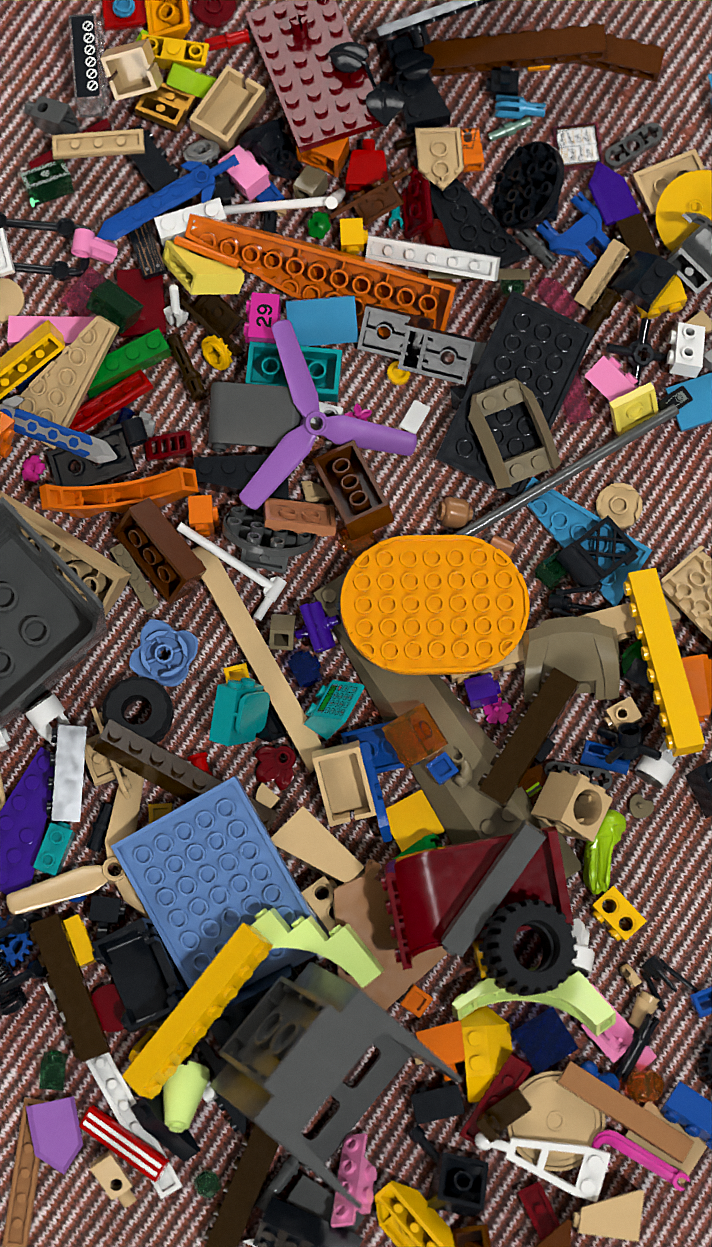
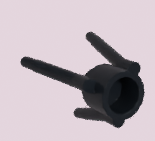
M595 585L571 589L557 588L556 592L550 594L548 601L549 610L553 611V614L564 617H578L566 612L571 608L591 612L603 610L602 608L572 603V598L567 595L600 590L602 586Z
M653 955L641 965L644 971L641 975L647 981L653 996L659 999L657 1004L662 1012H665L666 1008L651 977L654 980L660 977L673 992H677V988L664 974L668 971L693 992L699 991L688 980L667 965L662 958L658 959L656 955Z

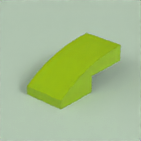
M173 62L166 84L204 99L217 78L195 71L194 68Z

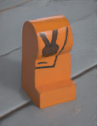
M479 127L460 129L464 163L463 173L484 171V155L482 143L480 142Z

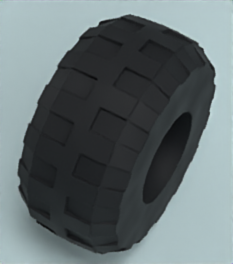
M135 676L119 681L108 691L102 705V718L104 726L111 719L156 744L164 739L165 735L170 731L174 718V709L169 694L159 683L146 677ZM135 701H145L152 707L151 716L145 723L140 725H132L126 722L124 718L126 708Z

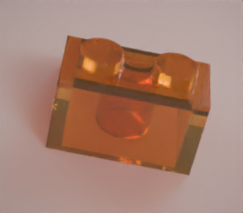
M424 702L382 727L385 738L392 744L399 761L404 764L406 769L448 744Z

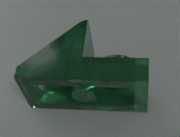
M561 550L545 559L534 570L536 572L535 576L549 590H553L568 575L555 559Z

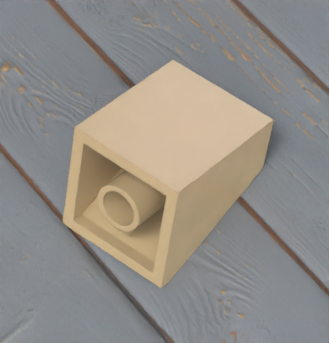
M634 1190L578 1207V1212H573L572 1227H576V1233L639 1242L644 1191Z

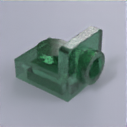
M58 1050L44 1052L41 1060L39 1089L64 1091L68 1054Z

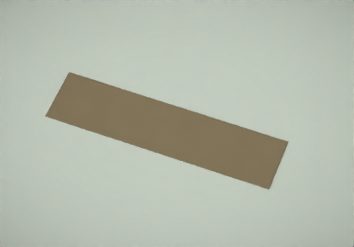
M499 269L498 279L530 280V270ZM428 270V278L478 279Z

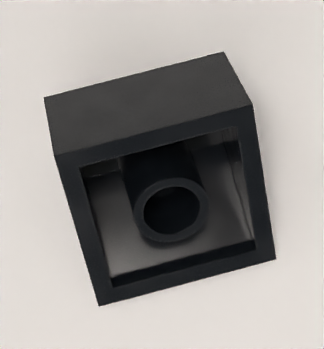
M638 250L612 283L611 288L649 313L675 279L678 269L659 255Z
M442 1152L430 1183L427 1207L467 1217H476L484 1210L489 1162Z

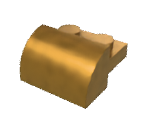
M162 82L158 90L142 95L135 107V114L179 132L186 123V117L195 102V96Z

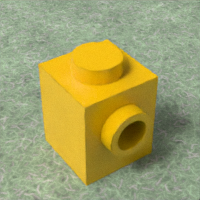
M363 218L340 219L341 251L354 255L364 252V244L368 242V230H363Z

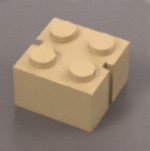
M149 39L107 49L100 59L106 76H112L109 84L115 101L158 90L162 84L163 79L157 62L152 63L155 56Z

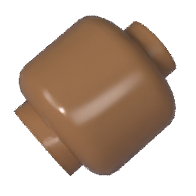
M447 497L438 505L437 519L440 520L444 527L463 529L467 522L472 520L473 509L469 508V503L465 499Z

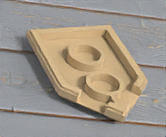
M460 127L415 128L418 170L443 191L464 170Z

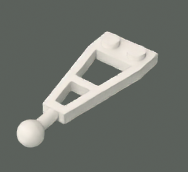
M482 1131L478 1132L475 1137V1144L479 1149L489 1150L494 1148L507 1152L506 1159L572 1195L597 1202L611 1153L586 1145L511 1138L510 1143L497 1139L490 1144ZM516 1147L542 1149L538 1164L535 1165L515 1154ZM549 1150L585 1154L575 1186L544 1170Z

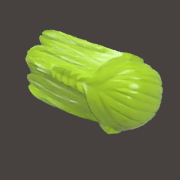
M608 809L594 841H586L583 880L585 886L591 890L592 894H600L601 891L607 892L610 884L613 847L621 840V834L626 829V818L615 810Z

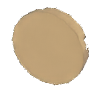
M0 278V324L8 323V316H19L23 312L25 297L22 289L16 282Z
M625 483L609 485L599 493L596 501L598 517L604 519L609 515L620 529L633 526L639 520L643 510L641 497L632 486Z

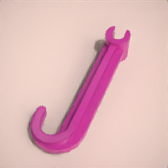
M604 1130L593 1139V1148L599 1149L602 1144H609L671 1183L679 1191L685 1190L677 1182L679 1178H684L690 1182V1178L683 1170H677L616 1131Z

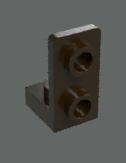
M516 1089L478 1115L476 1124L491 1144L499 1138L500 1132L504 1128L531 1111L532 1106L522 1092Z

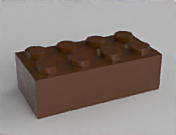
M354 440L312 459L317 475L352 541L395 521L389 503Z
M150 498L130 507L113 532L169 604L190 594L207 570L203 562L190 549L188 543L182 539L174 526L165 518L159 507Z

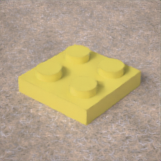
M651 382L609 402L613 427L617 436L659 412L655 388Z

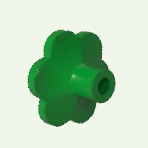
M316 211L313 213L312 218L308 220L307 227L309 228L308 233L310 237L323 239L326 232L330 230L331 224L327 213Z

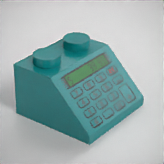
M332 680L327 686L322 685L315 695L318 698L316 703H311L305 713L308 717L304 725L328 740L347 721L365 686L359 683Z

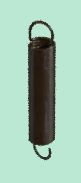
M415 135L395 141L394 146L397 151L416 145Z

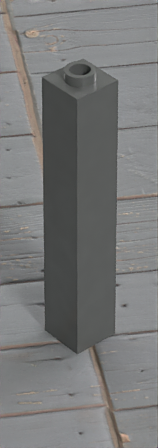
M525 819L522 821L441 936L442 948L453 956L455 954L461 957L464 955L485 925L487 919L493 914L546 839L543 831Z

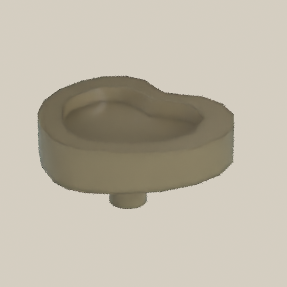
M636 794L629 803L630 813L636 819L646 818L653 813L654 804L651 801L644 800L641 795Z

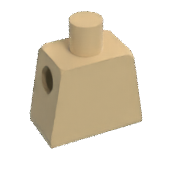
M108 1150L90 1163V1170L111 1200L118 1198L124 1208L137 1200L130 1190L133 1187V1182L114 1152ZM119 1179L121 1184L114 1186L111 1181Z

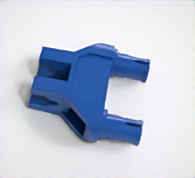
M580 191L577 193L578 196L575 195L570 201L583 214L579 221L563 234H559L548 220L543 221V225L540 224L536 230L547 240L549 249L553 253L577 257L590 269L596 264L597 257L588 247L594 243L604 254L611 240L602 231V216L597 205L593 206Z

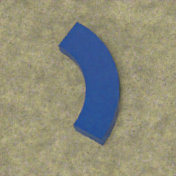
M368 742L359 743L384 843L389 842L393 838L370 744Z

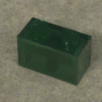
M63 158L20 173L23 188L31 207L74 193L71 175Z
M107 279L91 292L86 307L97 316H102L119 326L118 332L123 334L138 322L144 305Z

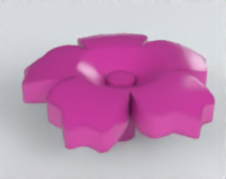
M32 455L30 459L27 458L23 462L22 478L25 481L29 480L34 483L40 481L39 474H42L46 468L44 463H40L39 455Z
M498 698L497 703L484 706V713L488 716L486 721L489 724L495 725L498 721L501 725L507 723L509 719L508 714L512 712V706L507 702L503 703L502 698Z

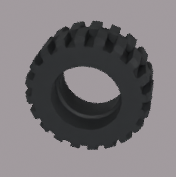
M522 900L504 905L503 908L493 912L494 917L487 919L485 922L487 929L481 930L480 938L483 939V944H479V952H483V959H480L482 966H486L488 969L486 971L488 978H495L494 984L499 989L506 988V993L512 995L530 996L553 991L558 988L559 984L564 983L568 979L566 973L573 971L575 964L572 963V960L577 959L578 951L574 950V944H577V939L572 936L571 931L574 930L572 924L565 922L567 917L562 911L556 912V906L550 903L545 904L542 900ZM521 925L531 927L539 935L542 942V960L534 971L525 969L518 962L514 954L513 939Z

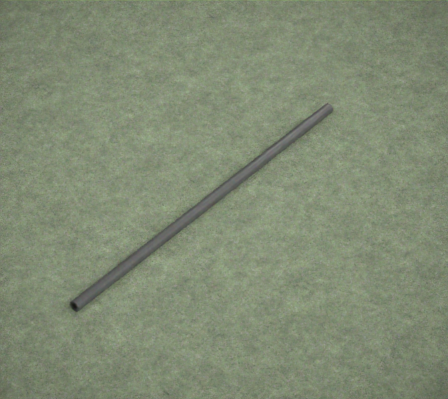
M675 404L670 405L453 535H476L679 414L678 408ZM338 602L335 604V608L341 615L340 602Z

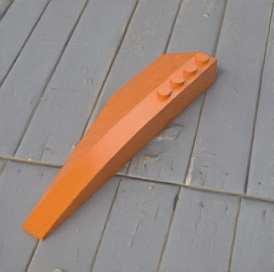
M190 214L185 237L200 245L240 260L239 266L242 269L257 275L263 281L299 300L355 295L358 332L361 331L367 303L434 319L433 329L446 331L459 283L445 279L428 278L427 274L329 247L196 214ZM382 326L378 329L379 334L383 337H388L391 334L387 327Z

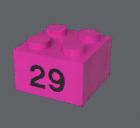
M252 292L251 300H247L246 304L247 321L249 322H245L244 325L245 343L261 342L276 344L271 327L275 322L281 320L280 294Z

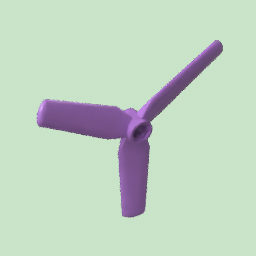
M280 320L272 325V332L292 400L302 419L300 426L283 437L239 494L243 504L250 509L257 510L310 453L317 435H321L340 445L354 440L358 448L405 456L413 454L417 444L416 434L345 415L327 417L324 413L320 412L318 393L290 320ZM312 418H315L319 423L317 430L312 429L310 426Z

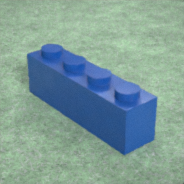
M679 1081L666 1099L660 1112L664 1114V1117L669 1122L678 1123L684 1127L686 1133L690 1136L699 1137L705 1141L706 1146L712 1150V1102Z

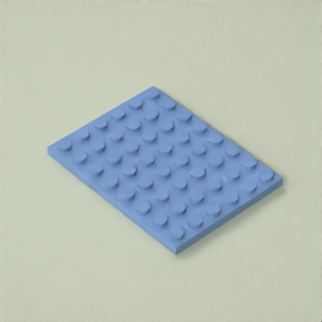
M237 775L111 846L189 990L241 924L244 922L251 926L257 921L254 916L264 908L269 911L275 907L292 930L294 928L291 924L301 916L304 919L312 916L317 922ZM273 948L239 990L289 964L295 967L317 954L295 948Z

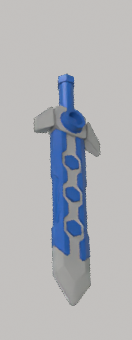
M13 396L3 400L0 404V411L15 420L14 431L19 434L46 442L99 464L117 459V455L106 441L16 408L25 400L22 397Z

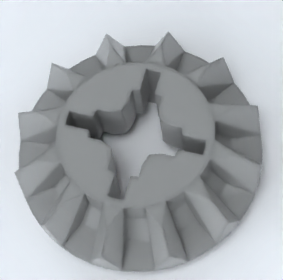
M200 140L191 144L185 150L184 158L186 162L212 163L213 159L218 158L220 149L214 141Z

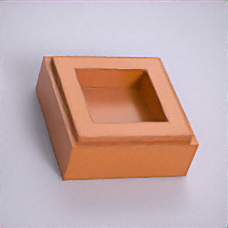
M413 985L400 1005L420 1019L434 998L416 985Z

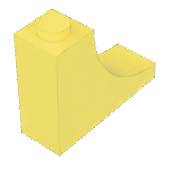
M166 240L162 256L163 263L191 295L240 293L245 274L239 267L235 269L218 261L201 257L183 247L175 245L174 240Z

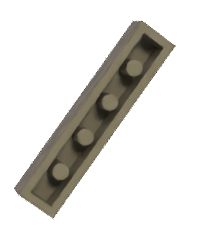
M120 543L111 548L110 552L118 566L131 574L128 582L147 614L160 607L158 600L125 547Z

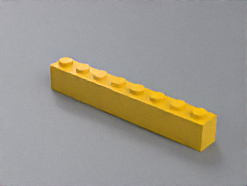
M656 568L629 572L626 581L623 582V589L625 595L630 598V615L632 618L635 617L637 623L635 625V633L637 639H641L643 645L641 647V655L643 661H647L649 667L647 669L648 680L654 685L653 699L655 704L660 707L659 721L661 727L666 729L665 742L667 749H671L673 757L701 752L705 741Z
M244 922L241 924L122 1075L124 1080L138 1095L153 1099L160 1093L162 1086L169 1077L175 1074L177 1067L190 1055L192 1048L200 1038L205 1036L211 1024L220 1017L226 1005L237 995L238 990L245 981L253 975V971L260 962L268 956L273 945L255 927Z

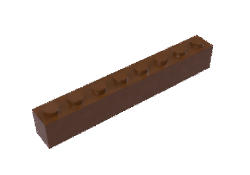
M591 23L583 27L570 25L564 29L545 28L542 31L535 32L523 30L516 34L503 32L497 34V36L477 35L474 38L468 39L456 37L449 41L432 40V43L424 45V52L432 55L435 59L432 69L428 72L430 77L501 70V66H510V69L608 59L605 24L600 25L598 23Z

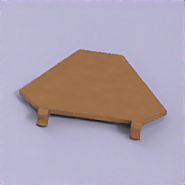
M369 859L364 875L333 889L335 927L340 924L342 928L349 924L385 970L364 988L339 965H337V977L361 989L386 1011L446 956L448 952L442 948L443 946L422 952L412 959L413 968L403 970L402 962H396L394 948H399L397 939H392L390 924H394L393 915L387 914L385 903L386 900H390L389 892L383 891L382 882L374 879L380 870V864L375 860Z

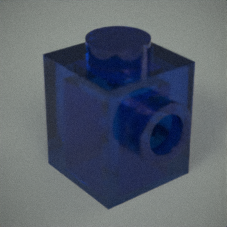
M299 651L290 656L291 660L287 661L288 667L300 690L322 680L318 670L322 667L316 655L311 656L309 651L305 653Z

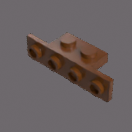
M403 167L391 173L393 178L386 182L383 178L371 185L373 187L371 191L365 193L363 189L353 195L354 201L348 204L345 201L341 202L334 208L335 212L329 216L333 219L354 207L358 216L363 218L364 226L368 225L405 203L394 182L408 175L413 170L411 167L406 170Z

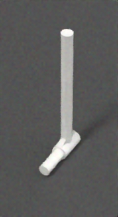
M338 189L330 196L226 205L224 206L225 215L317 206H327L329 209H334L341 203L342 198L345 196V191Z
M181 522L176 529L177 531L264 587L263 593L265 598L253 615L255 619L261 621L271 604L275 603L287 582L278 576L267 579Z

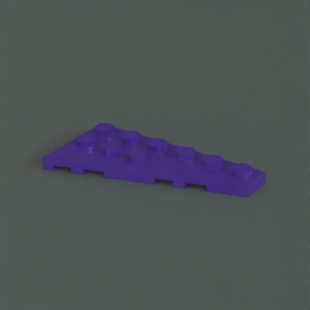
M42 747L38 750L0 811V892L5 895L29 887L32 883L35 870L33 866L39 853L48 816L46 814V801L51 800V791L47 790L48 776L53 775V767H49L50 752Z

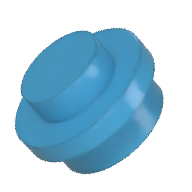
M114 0L113 11L118 17H129L135 11L133 0Z

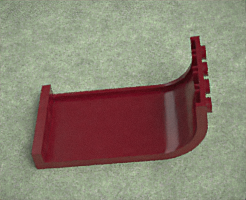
M555 826L540 828L545 833L546 839L495 911L503 908L504 905L522 900H542L545 904L550 903L556 906V912L562 911L567 917L565 922L571 923L573 926L574 921L558 831ZM513 834L422 850L396 858L385 865V876L381 877L383 891L389 892L390 900L385 901L388 915H393L394 924H390L392 939H397L399 948H394L396 962H402L403 970L413 968L412 959L418 954L443 946L441 944V936ZM484 925L481 930H485L487 927ZM521 925L516 932L531 930L532 928L527 925ZM481 931L478 933L474 940L481 939Z

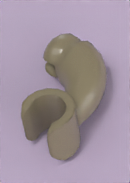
M458 749V753L462 758L455 760L451 756V760L456 766H461L459 776L455 777V783L460 788H464L472 780L473 774L471 765L465 758V753L463 750Z

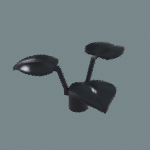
M344 42L336 45L328 52L332 64L342 72L353 73L358 71L362 65L365 67L374 89L366 96V106L373 117L385 127L389 125L392 119L404 107V98L396 91L400 75L403 74L407 80L420 79L432 69L435 61L432 55L414 49L405 50L398 54L395 59V66L399 70L395 75L392 85L385 81L376 85L369 65L365 61L369 57V51L364 45L357 42Z

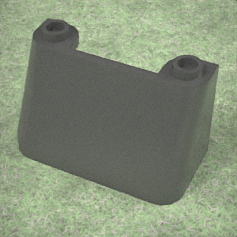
M229 382L212 383L208 448H212L216 452H225L231 445L276 448L287 433L300 426L302 419L301 414L293 403L289 387Z

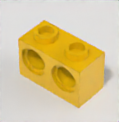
M614 885L591 906L593 917L600 924L604 922L610 928L608 932L617 942L621 940L624 943L647 922ZM611 901L615 906V911L613 913H606L602 908V903ZM621 919H628L632 925L631 930L623 931L619 927V921Z

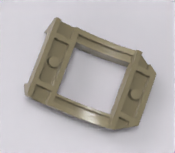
M513 378L472 395L470 413L467 417L480 442L497 489L512 487L514 483L551 468L556 469L561 464L543 412L533 392L519 380ZM524 401L542 445L503 461L485 416Z

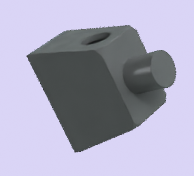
M40 96L36 103L28 101L25 104L24 113L31 116L38 129L50 135L76 134L81 125L69 104L44 96Z

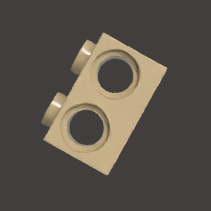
M323 876L301 893L330 932L335 928L334 919L330 917V912L334 909L333 889L338 886L333 879L328 881ZM319 889L329 891V896L325 900L316 898V892Z

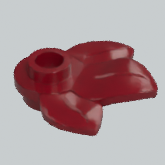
M272 746L261 747L255 753L256 758L261 762L256 770V780L258 782L275 780L281 791L286 789L294 778L292 767L296 762L295 751L288 746L278 748ZM283 753L288 758L285 763L280 760V756Z

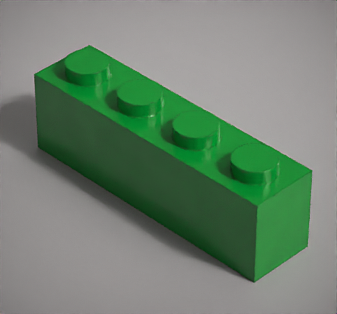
M159 328L106 355L87 391L89 398L113 387L140 369L144 371L170 357V348Z

